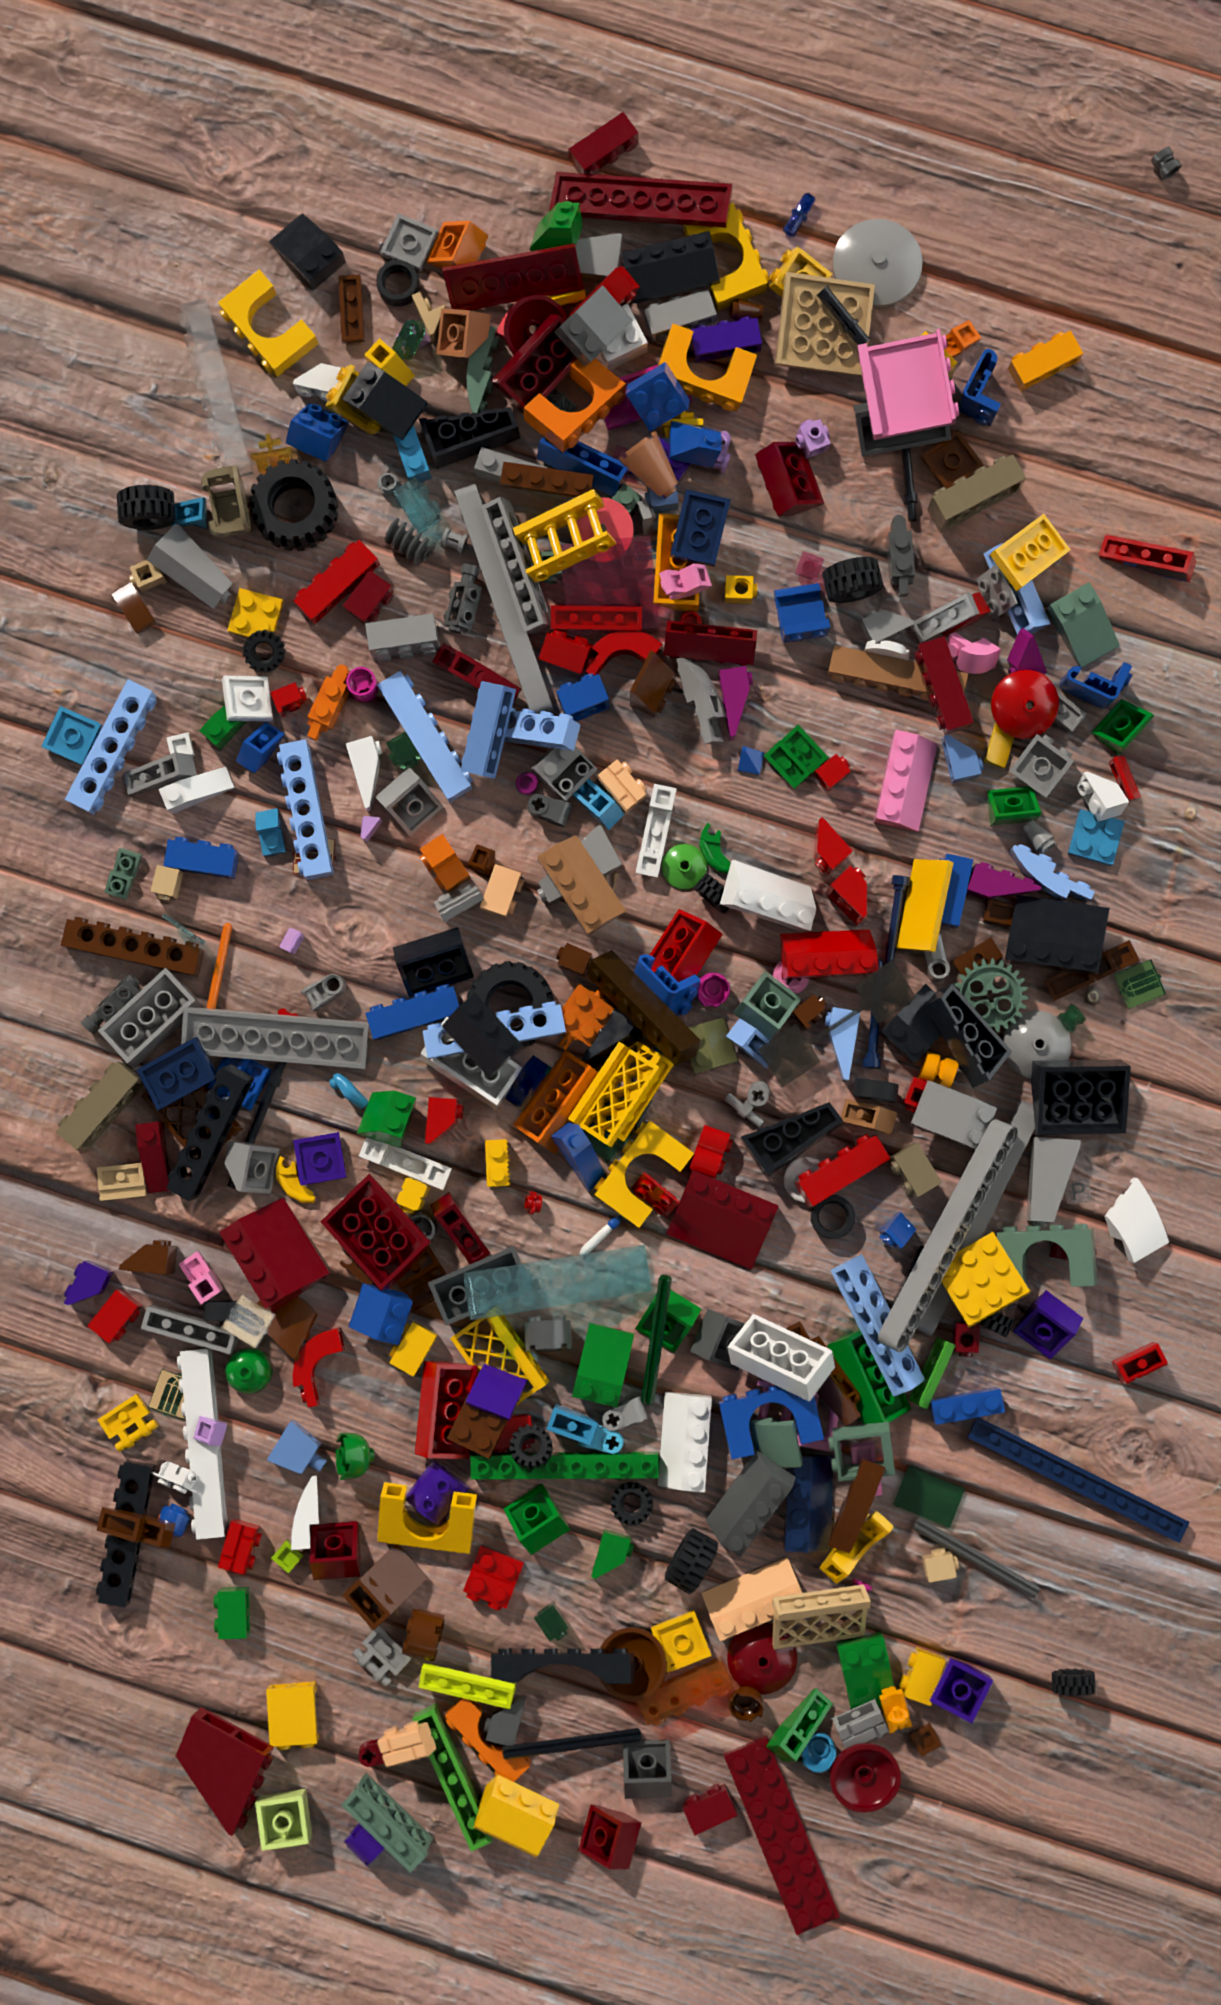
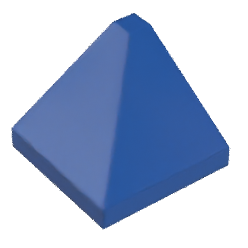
M742 746L737 771L760 775L764 752Z

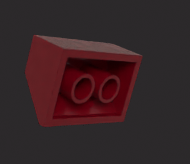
M772 442L755 454L758 468L761 470L765 487L769 492L773 509L777 516H793L824 504L808 458L806 459L802 448L799 449L796 442Z

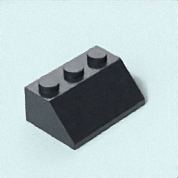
M458 927L393 947L396 965L409 998L422 991L429 992L442 985H451L474 978Z
M475 992L442 1025L488 1078L524 1047Z

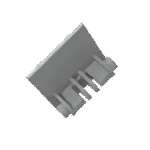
M994 565L976 579L979 590L991 610L989 613L992 620L997 619L1002 614L1003 616L1008 615L1007 611L1018 604L1008 579L997 565Z

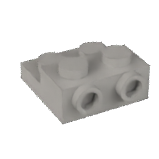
M1043 733L1041 736L1036 734L1009 771L1047 798L1074 760L1071 759L1072 753L1063 747L1058 750L1052 745L1054 740Z

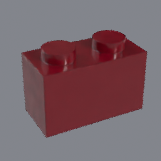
M369 570L343 604V607L348 614L363 625L365 623H372L378 619L380 615L379 610L383 605L387 606L391 602L394 590L389 583Z
M714 1784L706 1789V1793L699 1796L697 1793L690 1795L685 1799L686 1802L682 1803L683 1811L694 1836L738 1816L737 1809L725 1784L721 1786Z

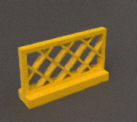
M638 1041L628 1048L632 1050L636 1046L638 1054L644 1058L653 1056L650 1061L663 1070L618 1136L623 1142L673 1067L670 1060ZM652 1068L643 1070V1079L649 1077L653 1071ZM637 1073L629 1075V1084L632 1083L631 1078L636 1077ZM638 1087L630 1090V1098L637 1095ZM624 1092L616 1095V1103H619V1097L624 1096ZM625 1107L617 1109V1118L623 1116ZM611 1112L603 1114V1123L607 1122L606 1117L610 1116ZM595 1117L593 1123L598 1125V1119ZM612 1126L605 1128V1130L611 1133Z
M618 1042L568 1119L609 1147H612L663 1069ZM634 1058H636L637 1067L628 1069ZM652 1068L653 1071L649 1077L643 1079V1070ZM637 1073L638 1081L629 1084V1075ZM623 1078L624 1086L615 1089L620 1079ZM638 1087L637 1095L630 1098V1090ZM624 1092L625 1100L616 1103V1095ZM610 1097L611 1105L603 1108L602 1106ZM625 1107L623 1116L617 1118V1109ZM611 1112L612 1120L603 1123V1114ZM595 1117H597L598 1125L589 1128ZM612 1126L611 1134L607 1139L604 1138V1129Z
M498 1305L450 1338L465 1361L470 1365H476L473 1361L475 1353L487 1355V1365H489L490 1356L503 1358L502 1371L505 1370L506 1359L516 1361L518 1364L517 1373L505 1372L528 1379L533 1386L529 1391H523L516 1405L550 1382L531 1352H525L524 1342ZM484 1319L491 1325L490 1335L478 1333L479 1323ZM473 1327H475L474 1332L469 1331L470 1329H472ZM463 1334L472 1335V1348L464 1347L458 1338ZM477 1336L489 1339L488 1351L475 1349ZM493 1340L502 1341L505 1345L503 1354L491 1352ZM478 1366V1368H477V1376H478V1374H479V1372H480L482 1366Z

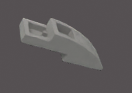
M677 659L678 673L683 684V695L687 703H695V712L699 718L701 737L704 740V744L723 743L724 738L719 720L726 718V714L713 682L693 659Z

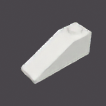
M369 736L346 743L367 812L372 811L381 763L379 755L383 754L379 741L375 742L373 737Z
M227 767L179 780L160 788L159 792L166 809L171 814H175L232 790L235 787Z

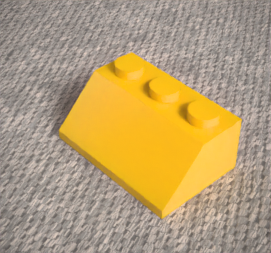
M497 1774L485 1786L473 1828L537 1857L555 1824L560 1804Z

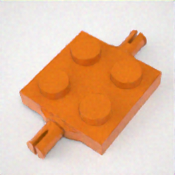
M578 984L563 1005L562 1013L566 1034L558 1044L560 1047L563 1046V1049L567 1050L573 1039L581 1041L590 1047L596 1040L600 1029L609 1021L614 1008L606 1003L603 998L605 994L600 988L593 992Z

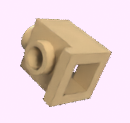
M148 560L130 567L132 575L129 578L134 588L138 587L141 592L162 583H168L164 573ZM146 575L152 576L146 580L144 579Z

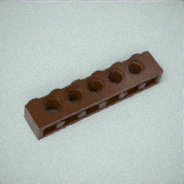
M76 916L74 920L67 919L61 941V946L159 969L167 968L169 971L195 977L199 976L204 950L198 948V943L185 941V945L176 943L177 939L163 936V940L154 938L155 934L141 931V935L132 933L133 929L119 926L118 930L111 929V924L97 921L96 925L88 924V919ZM92 930L94 937L91 941L86 942L84 936L86 932ZM114 935L116 942L113 946L108 947L107 939L109 936ZM137 940L138 948L130 952L129 943ZM159 945L160 953L152 957L151 948ZM176 950H181L183 953L179 961L173 960V953Z

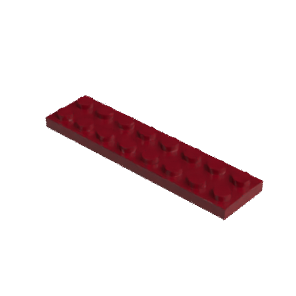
M556 172L549 211L557 203L570 201L572 203H580L581 218L726 228L733 187L729 183Z
M764 1736L728 1751L723 1755L795 1933L799 1935L839 1918L840 1914L776 1757L766 1747L769 1740L767 1736Z

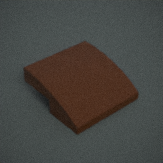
M428 1245L409 1270L397 1281V1284L413 1301L412 1309L417 1311L435 1300L428 1282L445 1276L447 1273L430 1245Z

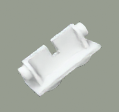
M165 1462L161 1465L159 1474L151 1473L159 1478L158 1483L170 1488L171 1485H174L173 1489L183 1494H186L187 1491L197 1493V1491L191 1489L198 1480V1476L193 1470L180 1467L172 1462Z

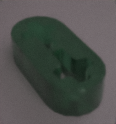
M413 319L407 320L404 323L392 347V350L402 360H410L415 355L425 335L424 324L419 320ZM412 326H415L416 334H413ZM402 346H405V347H404V349L406 350V353H405V354H403V350L401 349Z

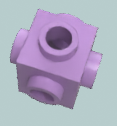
M810 419L800 424L795 440L799 449L802 448L806 459L826 452L831 444L828 428L822 424L821 419L816 421Z

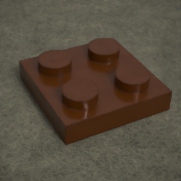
M959 430L951 434V440L937 443L920 457L942 488L945 487L946 489L954 486L953 483L959 478L965 476L967 479L974 475V471L984 466Z
M465 1400L447 1439L490 1459L508 1421L466 1405Z

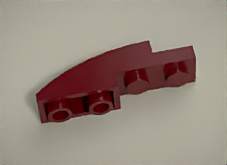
M444 642L432 661L435 665L478 690L481 681L516 689L514 701L522 690L506 678Z

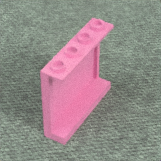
M940 328L936 329V333L870 347H867V343L858 345V355L873 440L955 424L956 417L959 416L957 402L953 403L952 394H955L954 381L949 380L948 372L951 371L949 357L945 358L944 349H947L945 335H941Z

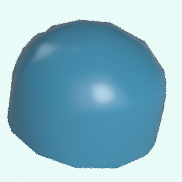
M815 1732L801 1753L803 1764L812 1772L822 1773L829 1770L837 1756L833 1739L825 1733Z

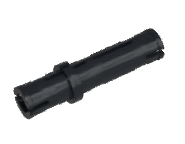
M826 286L816 295L844 328L842 331L845 334L848 333L857 346L865 344L870 340V337L858 325L859 321L857 318L854 319L829 289V286Z

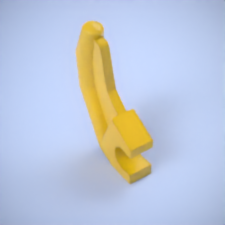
M280 1156L276 1165L277 1182L289 1197L300 1203H314L316 1200L314 1192L306 1186H300L297 1162L292 1161L290 1167L285 1168L283 1166L285 1157Z

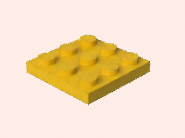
M993 1232L958 1251L941 1281L968 1328L1030 1294V1290Z

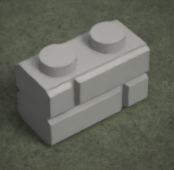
M875 1699L832 1718L845 1749L872 1739H880L885 1733L889 1732Z

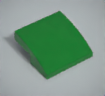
M799 724L764 755L794 789L830 758Z

